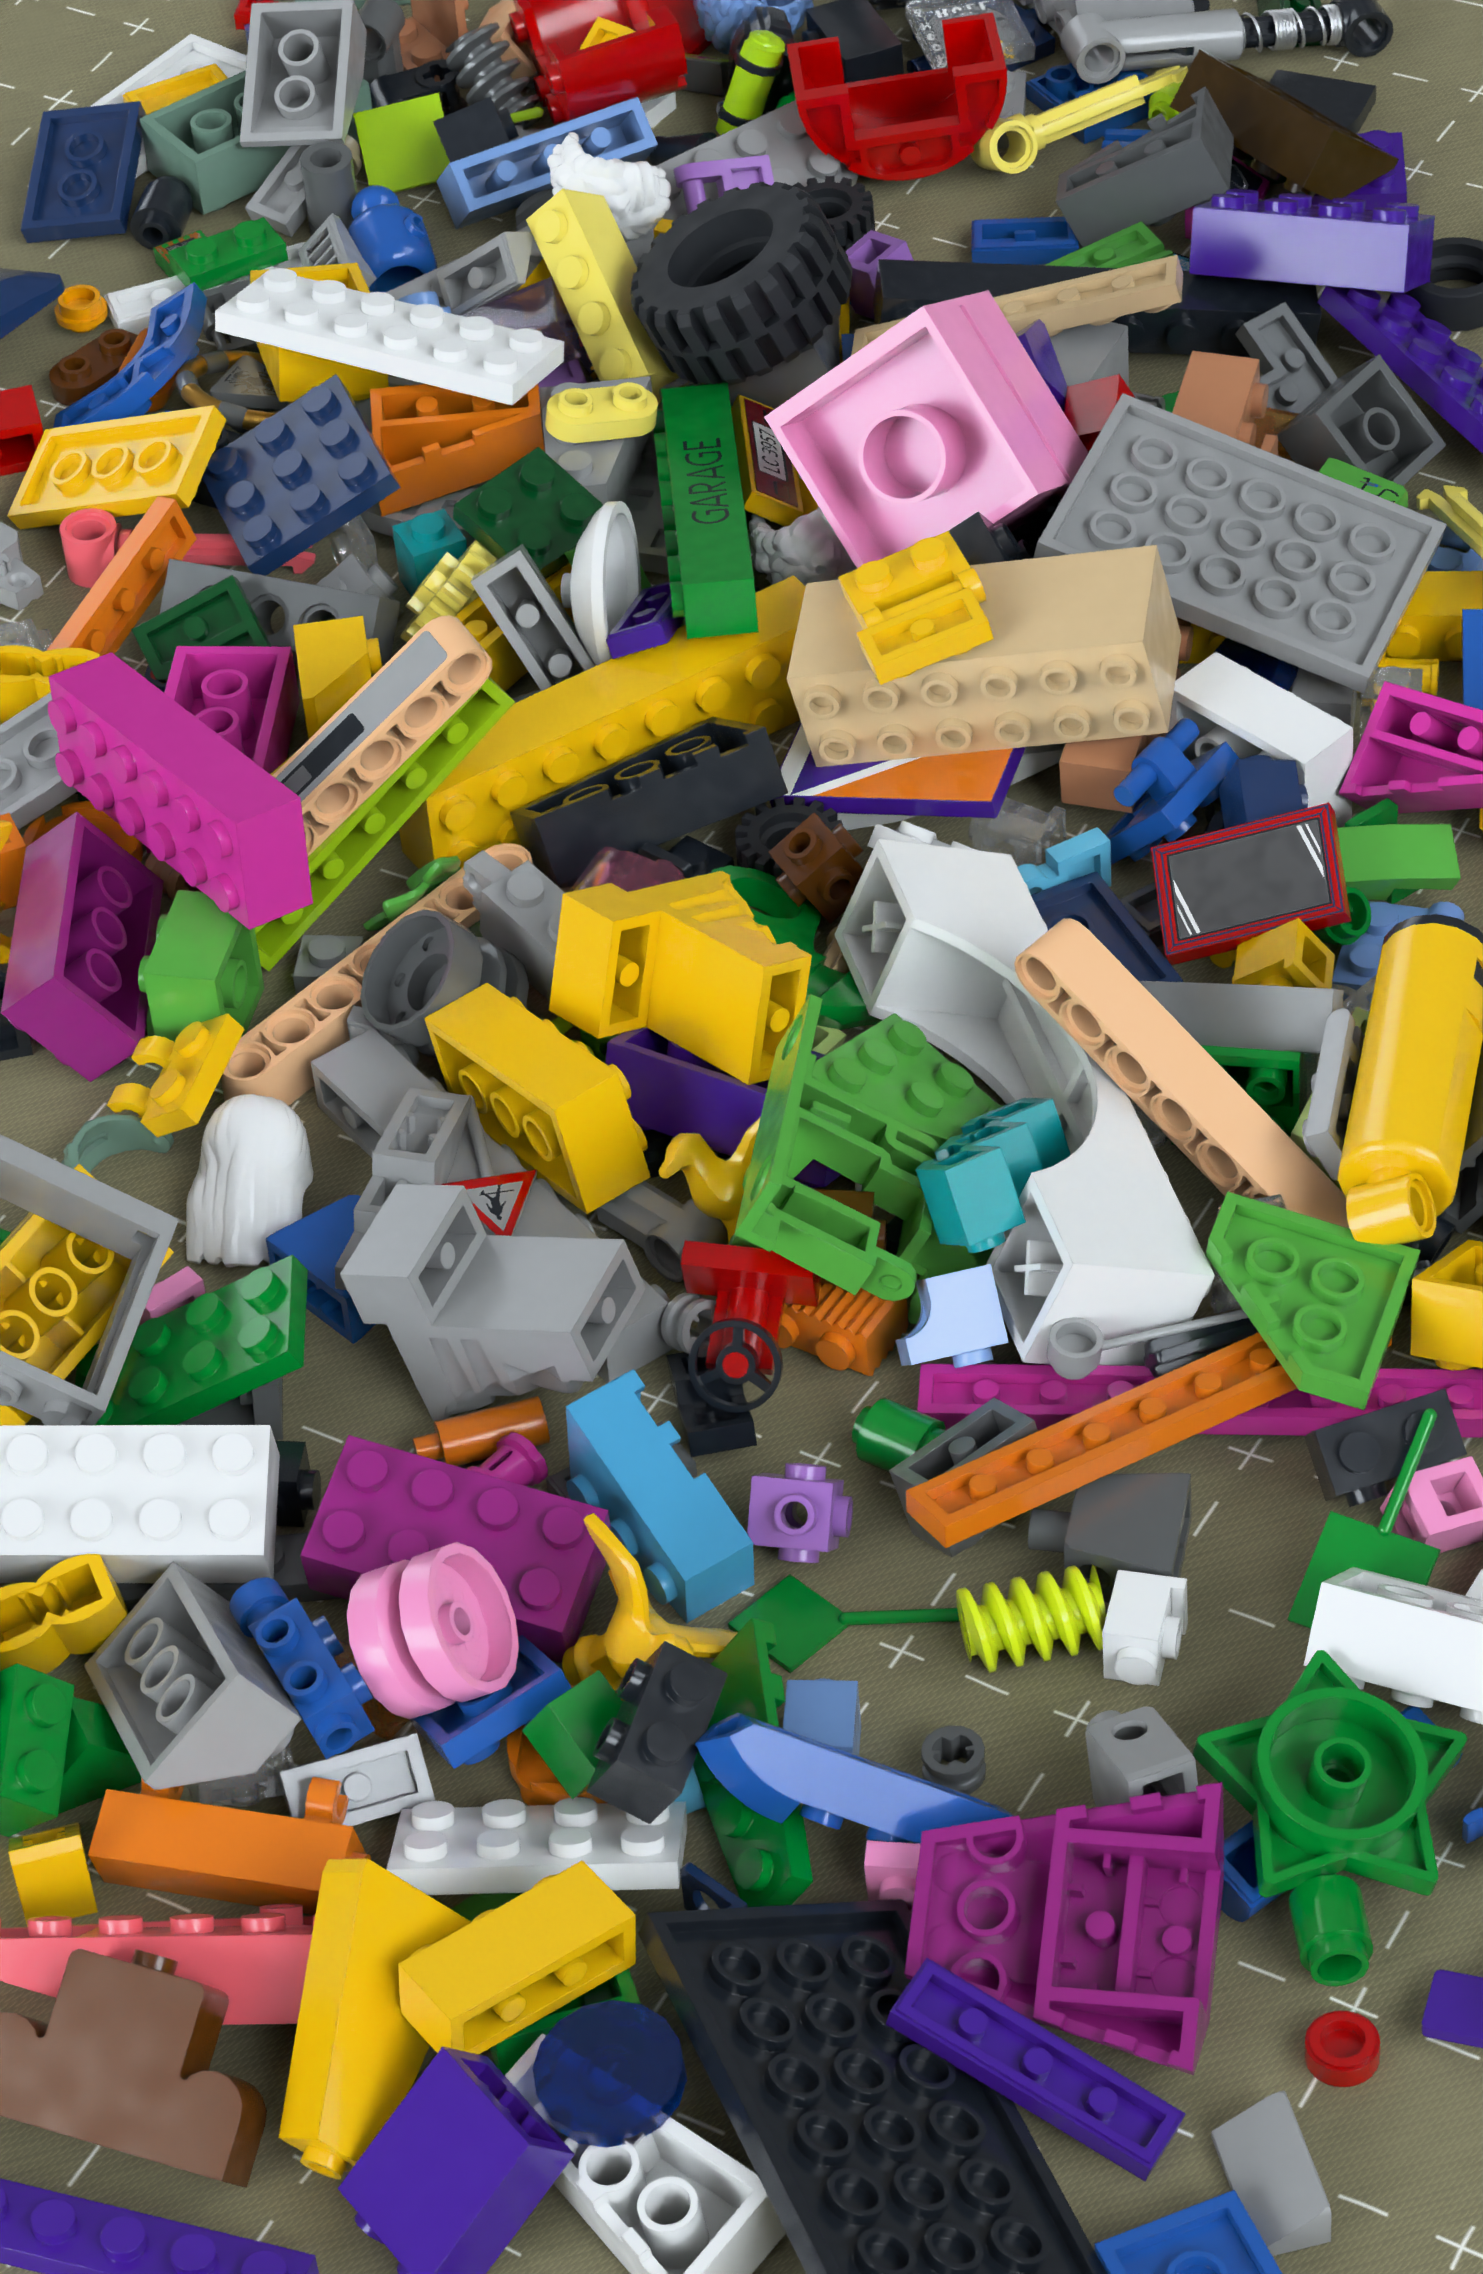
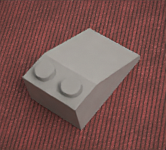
M354 0L252 3L240 144L242 147L313 145L326 141L345 143L363 80L367 30Z

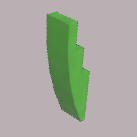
M1386 824L1337 828L1345 883L1349 887L1362 891L1368 900H1387L1394 889L1452 890L1461 879L1451 824Z

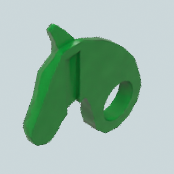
M729 865L711 871V873L723 871L729 874L733 888L747 902L748 906L755 907L772 915H765L750 908L754 915L753 920L758 924L769 927L776 944L792 942L801 950L812 955L806 1000L810 994L823 999L817 1026L845 1030L865 1025H876L882 1021L869 1015L851 972L849 971L845 974L824 966L827 956L814 951V937L822 914L809 900L798 907L777 883L776 877L758 869Z

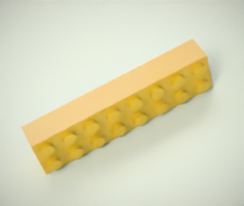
M793 575L756 592L758 632L687 639L686 625L677 629L666 644L610 659L514 703L399 829L402 852L418 869L438 858L452 856L459 857L461 860L460 868H463L465 861L494 845L510 843L522 846L510 812L710 717L764 726L768 735L799 721L800 717L786 678L806 586Z

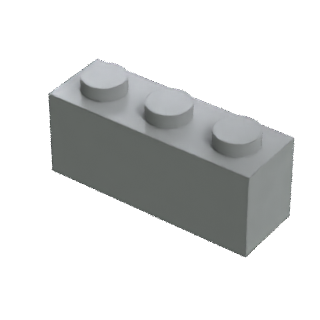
M523 544L473 576L471 580L472 586L541 691L596 666L578 638L575 624Z

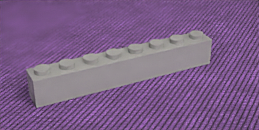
M374 1028L311 1061L318 1107L371 1158L372 1152L409 1087L446 1092L437 1079L434 1077L428 1079L413 1065L409 1055L400 1045L395 1044L392 1046ZM467 1120L447 1183L482 1178ZM482 1126L494 1175L527 1171L521 1166L514 1151L505 1144L500 1146L484 1131ZM542 1178L535 1179L513 1236L600 1239L596 1236L589 1221L582 1214L576 1213L574 1215L558 1200L556 1193L547 1181ZM484 1228L486 1234H487V1235H491V1234ZM643 1278L642 1281L646 1290L598 1372V1375L606 1383L632 1369L638 1370L673 1349L666 1344L661 1332L662 1316L670 1299L661 1287L656 1284L650 1286Z

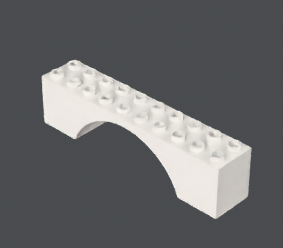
M878 839L834 935L869 1015L884 1020L896 1013L903 1020L916 1025L924 1033L929 1043L940 1048L966 1066L995 1091L1006 1104L1022 1098L1053 1099L1071 1153L1068 1158L1054 1166L1031 1173L1019 1197L1026 1223L1005 1231L1006 1241L994 1247L986 1265L991 1264L1002 1316L1022 1362L1050 1365L1047 1359L1050 1330L1055 1323L1066 1318L1076 1317L1091 1321L1101 1330L1103 1341L1191 1321L1203 1298L1211 1290L1215 1277L1212 1266L1199 1244L1189 1218L1184 1213L1169 1182L1168 1175L1164 1171L1128 1095L1031 996L1018 979L1014 964L1016 957L1045 934L1048 929L1012 855ZM1148 1341L1104 1350L1101 1353L1099 1365L1145 1366L1143 1357H1145L1144 1345Z

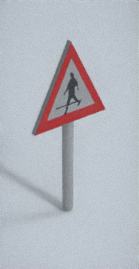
M468 1095L471 1096V1107L467 1123L482 1178L441 1185L464 1186L483 1228L491 1235L513 1236L535 1181L537 1170L494 1175L475 1099L472 1095Z

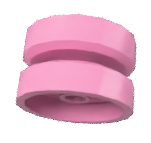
M455 1542L414 1556L410 1561L404 1559L363 1573L351 1589L347 1610L350 1646L359 1673L374 1698L392 1714L413 1719L453 1705L455 1701L463 1703L505 1688L515 1673L519 1650L516 1617L506 1588L493 1566L475 1548Z

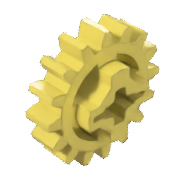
M477 540L471 543L458 559L449 552H446L405 606L414 612L415 616L407 624L400 638L407 643L432 619L440 616H456L479 596L471 584L473 576L494 563L497 558Z

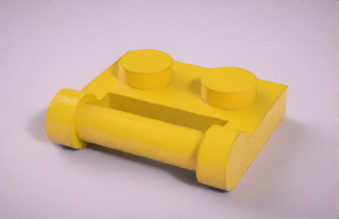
M949 531L935 537L922 539L913 546L882 559L864 563L858 569L838 577L843 594L863 630L970 587L979 604L986 601L983 586L975 569L970 567Z

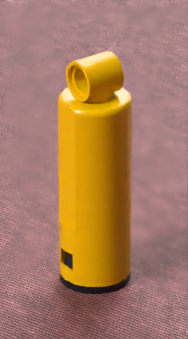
M1438 914L1413 916L1397 923L1383 940L1337 1175L1340 1187L1347 1198V1219L1351 1233L1356 1241L1389 1245L1404 1244L1430 1238L1433 1236L1436 1228V1217L1441 1215L1454 1200L1483 1040V933L1478 928L1459 918Z

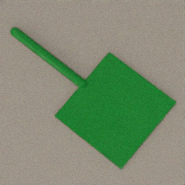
M1428 1408L1422 1415L1378 1527L1330 1511L1287 1618L1288 1621L1312 1629L1321 1583L1351 1567L1427 1586L1440 1549L1392 1533V1529L1436 1421L1437 1412L1434 1409Z

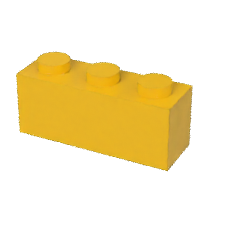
M582 1860L557 1875H550L541 1879L532 1889L502 1906L482 1912L470 1924L434 1944H427L418 1948L409 1958L398 1964L401 2014L437 2053L444 2046L479 2055L635 1965L636 1915Z

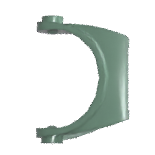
M112 1114L86 1121L73 1138L72 1143L66 1145L63 1150L64 1159L61 1163L71 1168L80 1164L91 1173L102 1160L124 1151L143 1149L167 1153L174 1143L172 1133L156 1137L140 1122L142 1118L136 1116Z

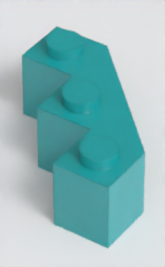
M1022 1098L969 1120L961 1127L963 1134L950 1137L935 1151L937 1159L924 1161L915 1169L940 1244L966 1246L969 1253L981 1252L1006 1241L1005 1231L1026 1223L1019 1197L1031 1173L1052 1167L1071 1155L1053 1099Z

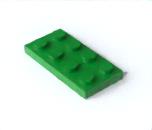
M292 1254L267 1267L258 1268L249 1275L218 1290L202 1294L194 1301L169 1313L145 1321L136 1330L106 1411L95 1425H178L304 1367L308 1279L306 1267ZM99 1344L94 1345L76 1366L75 1385L80 1388L84 1385Z

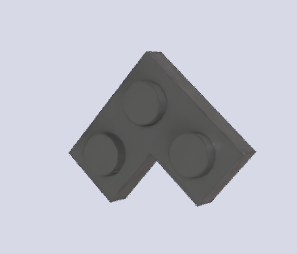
M1286 302L1244 323L1235 334L1251 358L1260 359V371L1263 374L1260 376V383L1268 384L1269 387L1264 418L1255 417L1253 422L1256 423L1255 447L1263 443L1266 434L1277 435L1338 379Z

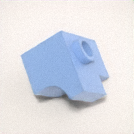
M991 1264L917 1280L916 1285L921 1303L920 1318L915 1328L908 1335L896 1340L901 1366L914 1365L952 1356L955 1368L993 1360L991 1347L1009 1342Z

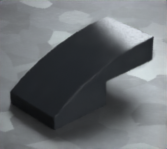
M681 1352L666 1355L674 1396L690 1456L695 1457L756 1446L755 1427L751 1412H726L708 1404L699 1396L690 1380L688 1370L689 1354ZM707 1356L697 1357L699 1375L709 1370L706 1368ZM718 1378L704 1385L710 1393L723 1401L731 1403L747 1402L743 1384L732 1385Z

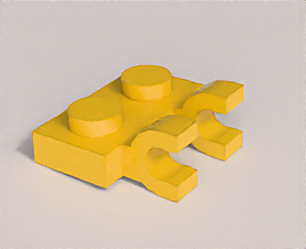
M227 1013L204 1022L195 1021L189 1024L180 1032L175 1042L156 1035L140 1039L131 1059L139 1066L146 1063H156L163 1067L151 1089L136 1083H124L116 1086L107 1106L115 1113L123 1110L137 1113L138 1117L142 1118L140 1122L156 1137L197 1125L245 1029Z

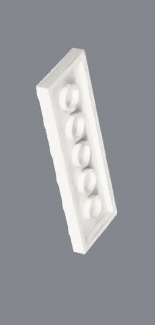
M285 268L269 269L215 311V331L508 405H514L564 362V341L544 337L538 330L529 328L516 330L493 324L492 320L481 316L463 317L444 312L441 307L433 304L414 305L395 300L392 295L384 292L365 293L346 288L343 283L335 280L316 281L297 276L296 272Z

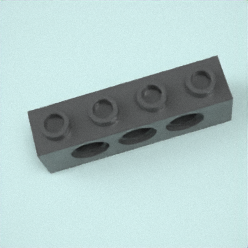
M169 559L159 614L233 575L239 580L271 646L291 647L294 664H298L293 625L327 621L333 615L336 619L363 616L366 639L378 638L382 667L391 658L401 601ZM281 606L285 613V622L281 630L274 633L271 628V616L275 609Z

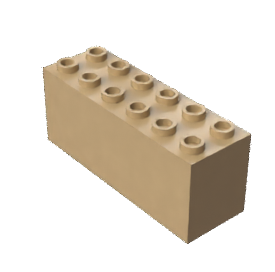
M1157 545L970 565V567L975 569L986 595V601L979 605L989 621L994 639L973 647L966 653L953 655L916 670L909 676L897 678L882 685L879 684L862 652L856 633L862 631L863 628L847 602L839 580L806 583L786 679L816 767L1168 733L1182 636Z

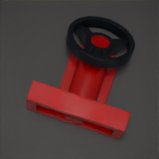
M685 1240L680 1265L686 1293L717 1296L713 1322L698 1336L689 1354L688 1370L690 1380L699 1396L719 1410L734 1413L753 1410L764 1404L772 1396L782 1377L783 1358L778 1345L784 1303L817 1307L821 1287L820 1276L772 1250L769 1252L763 1248ZM710 1335L706 1357V1368L709 1370L699 1375L697 1369L698 1352L703 1341ZM774 1369V1376L771 1382L765 1375H773ZM718 1378L732 1385H740L750 1381L765 1393L750 1402L731 1403L717 1398L704 1385Z

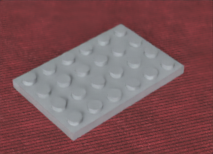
M1122 393L1040 536L1033 558L1157 545L1176 617L1364 694L1442 540L1447 524Z

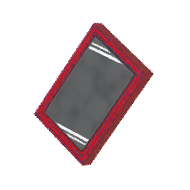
M1330 803L1151 847L1165 957L1171 965L1237 950L1238 944L1297 918L1311 931L1351 922L1336 816Z

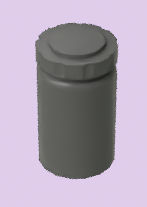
M326 141L313 144L306 148L300 156L311 236L331 213L340 217L344 226L348 229L353 221L351 214L352 201L357 195L351 150L339 142Z

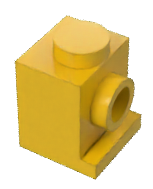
M1297 918L1237 945L1232 984L1332 989L1335 954Z

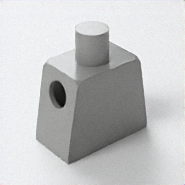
M1144 1706L1123 1714L1118 1711L1108 1710L1097 1714L1088 1723L1085 1736L1092 1795L1096 1807L1130 1802L1129 1797L1160 1792L1162 1797L1197 1791L1198 1779L1194 1756L1154 1707Z

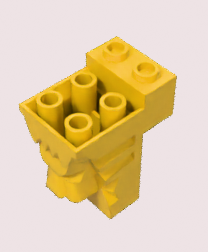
M723 871L629 892L612 883L563 893L549 1011L597 1039L647 1027L743 1083L751 1085L769 1080L776 1047L806 1001L812 955L801 950L792 942L776 944L769 927L758 924L753 920L754 915L747 902L733 888L730 875Z

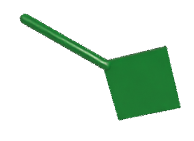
M789 1574L728 1623V1628L733 1632H739L751 1617L774 1623L777 1646L768 1651V1657L791 1673L849 1626L959 1622L957 1608L842 1612Z

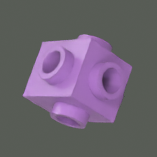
M785 1463V1474L760 1473L753 1475L751 1479L747 1534L752 1540L753 1545L779 1547V1560L818 1563L820 1551L829 1552L839 1548V1537L848 1538L851 1531L853 1499L851 1496H843L844 1480L826 1478V1466L805 1463ZM798 1503L803 1504L807 1510L808 1518L806 1523L801 1521L797 1515Z

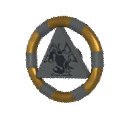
M218 350L199 354L181 366L175 379L181 398L192 408L214 405L227 419L225 425H229L235 431L243 434L258 426L266 418L276 414L277 412H274L275 409L280 411L291 404L288 401L279 402L261 354L257 352ZM227 371L213 385L209 394L201 389L197 380L199 377Z

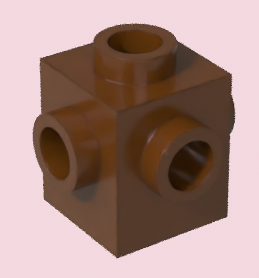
M815 812L768 852L784 871L775 880L798 907L809 900L830 924L845 912L864 871V868L856 860V857L864 851L863 848L841 823L830 830Z

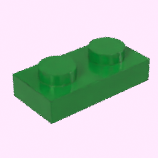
M264 217L241 222L235 228L206 238L193 239L187 245L168 251L170 268L185 287L195 282L201 291L249 275L250 271L263 270L288 261L286 242Z

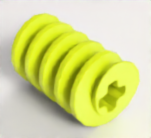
M1093 1564L1089 1583H1087L1081 1571L1075 1565L1068 1566L1064 1571L1062 1588L1058 1586L1051 1573L1048 1571L1040 1572L1037 1575L1035 1594L1031 1592L1021 1576L1014 1577L1010 1580L1008 1598L1006 1600L994 1582L983 1585L980 1605L976 1603L966 1587L959 1588L956 1591L959 1622L968 1659L971 1662L972 1656L978 1655L989 1673L996 1672L999 1651L1001 1650L1007 1651L1016 1667L1024 1666L1026 1646L1030 1644L1035 1646L1044 1662L1051 1661L1055 1639L1062 1640L1071 1657L1078 1655L1081 1634L1085 1633L1089 1634L1098 1651L1103 1650L1102 1632L1107 1614L1099 1577Z

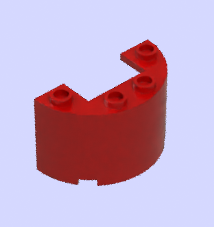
M513 0L516 11L509 13L511 28L518 44L525 41L527 43L538 76L533 78L536 94H539L541 98L539 101L541 106H547L554 125L565 123L636 97L639 98L640 103H644L687 87L684 74L688 73L679 23L666 5L650 10L647 0ZM597 17L621 24L635 31L579 50Z
M990 12L942 20L947 67L849 83L844 81L838 36L786 44L797 108L809 137L825 155L829 153L835 159L846 164L849 171L872 179L886 181H904L928 177L942 172L965 159L975 151L974 145L988 128L993 129L1000 116L1006 97L1007 67L994 13Z

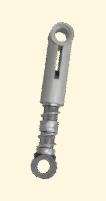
M1332 0L1330 4L1322 5L1319 10L1313 6H1308L1303 12L1299 13L1292 8L1266 10L1258 17H1254L1248 12L1239 16L1238 11L1234 8L1105 20L1104 17L1097 13L1086 12L1076 15L1067 22L1062 29L1060 42L1062 49L1081 79L1088 83L1101 84L1108 82L1122 71L1191 65L1199 49L1221 60L1233 61L1239 60L1246 48H1256L1260 53L1262 48L1266 46L1272 51L1293 49L1296 43H1299V46L1304 48L1307 42L1319 41L1322 46L1326 44L1327 46L1334 45L1337 48L1347 47L1349 52L1357 57H1369L1382 51L1391 41L1393 23L1377 0Z

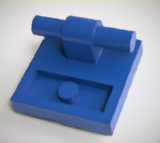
M1182 718L1164 737H1156L1133 760L1131 765L1132 771L1114 789V796L1120 804L1126 807H1131L1134 804L1135 806L1132 813L1126 812L1105 834L1110 839L1111 865L1127 856H1130L1136 862L1151 852V847L1157 846L1162 840L1161 837L1164 836L1169 843L1173 842L1196 823L1197 818L1192 812L1198 806L1201 808L1206 807L1219 797L1218 788L1236 760L1240 759L1227 742L1189 761L1183 752L1199 736V728L1191 719Z

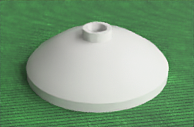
M622 501L606 502L594 514L577 543L571 573H564L561 580L563 607L572 609L578 638L596 666L612 659L606 639L641 592L640 558L636 530L630 510Z

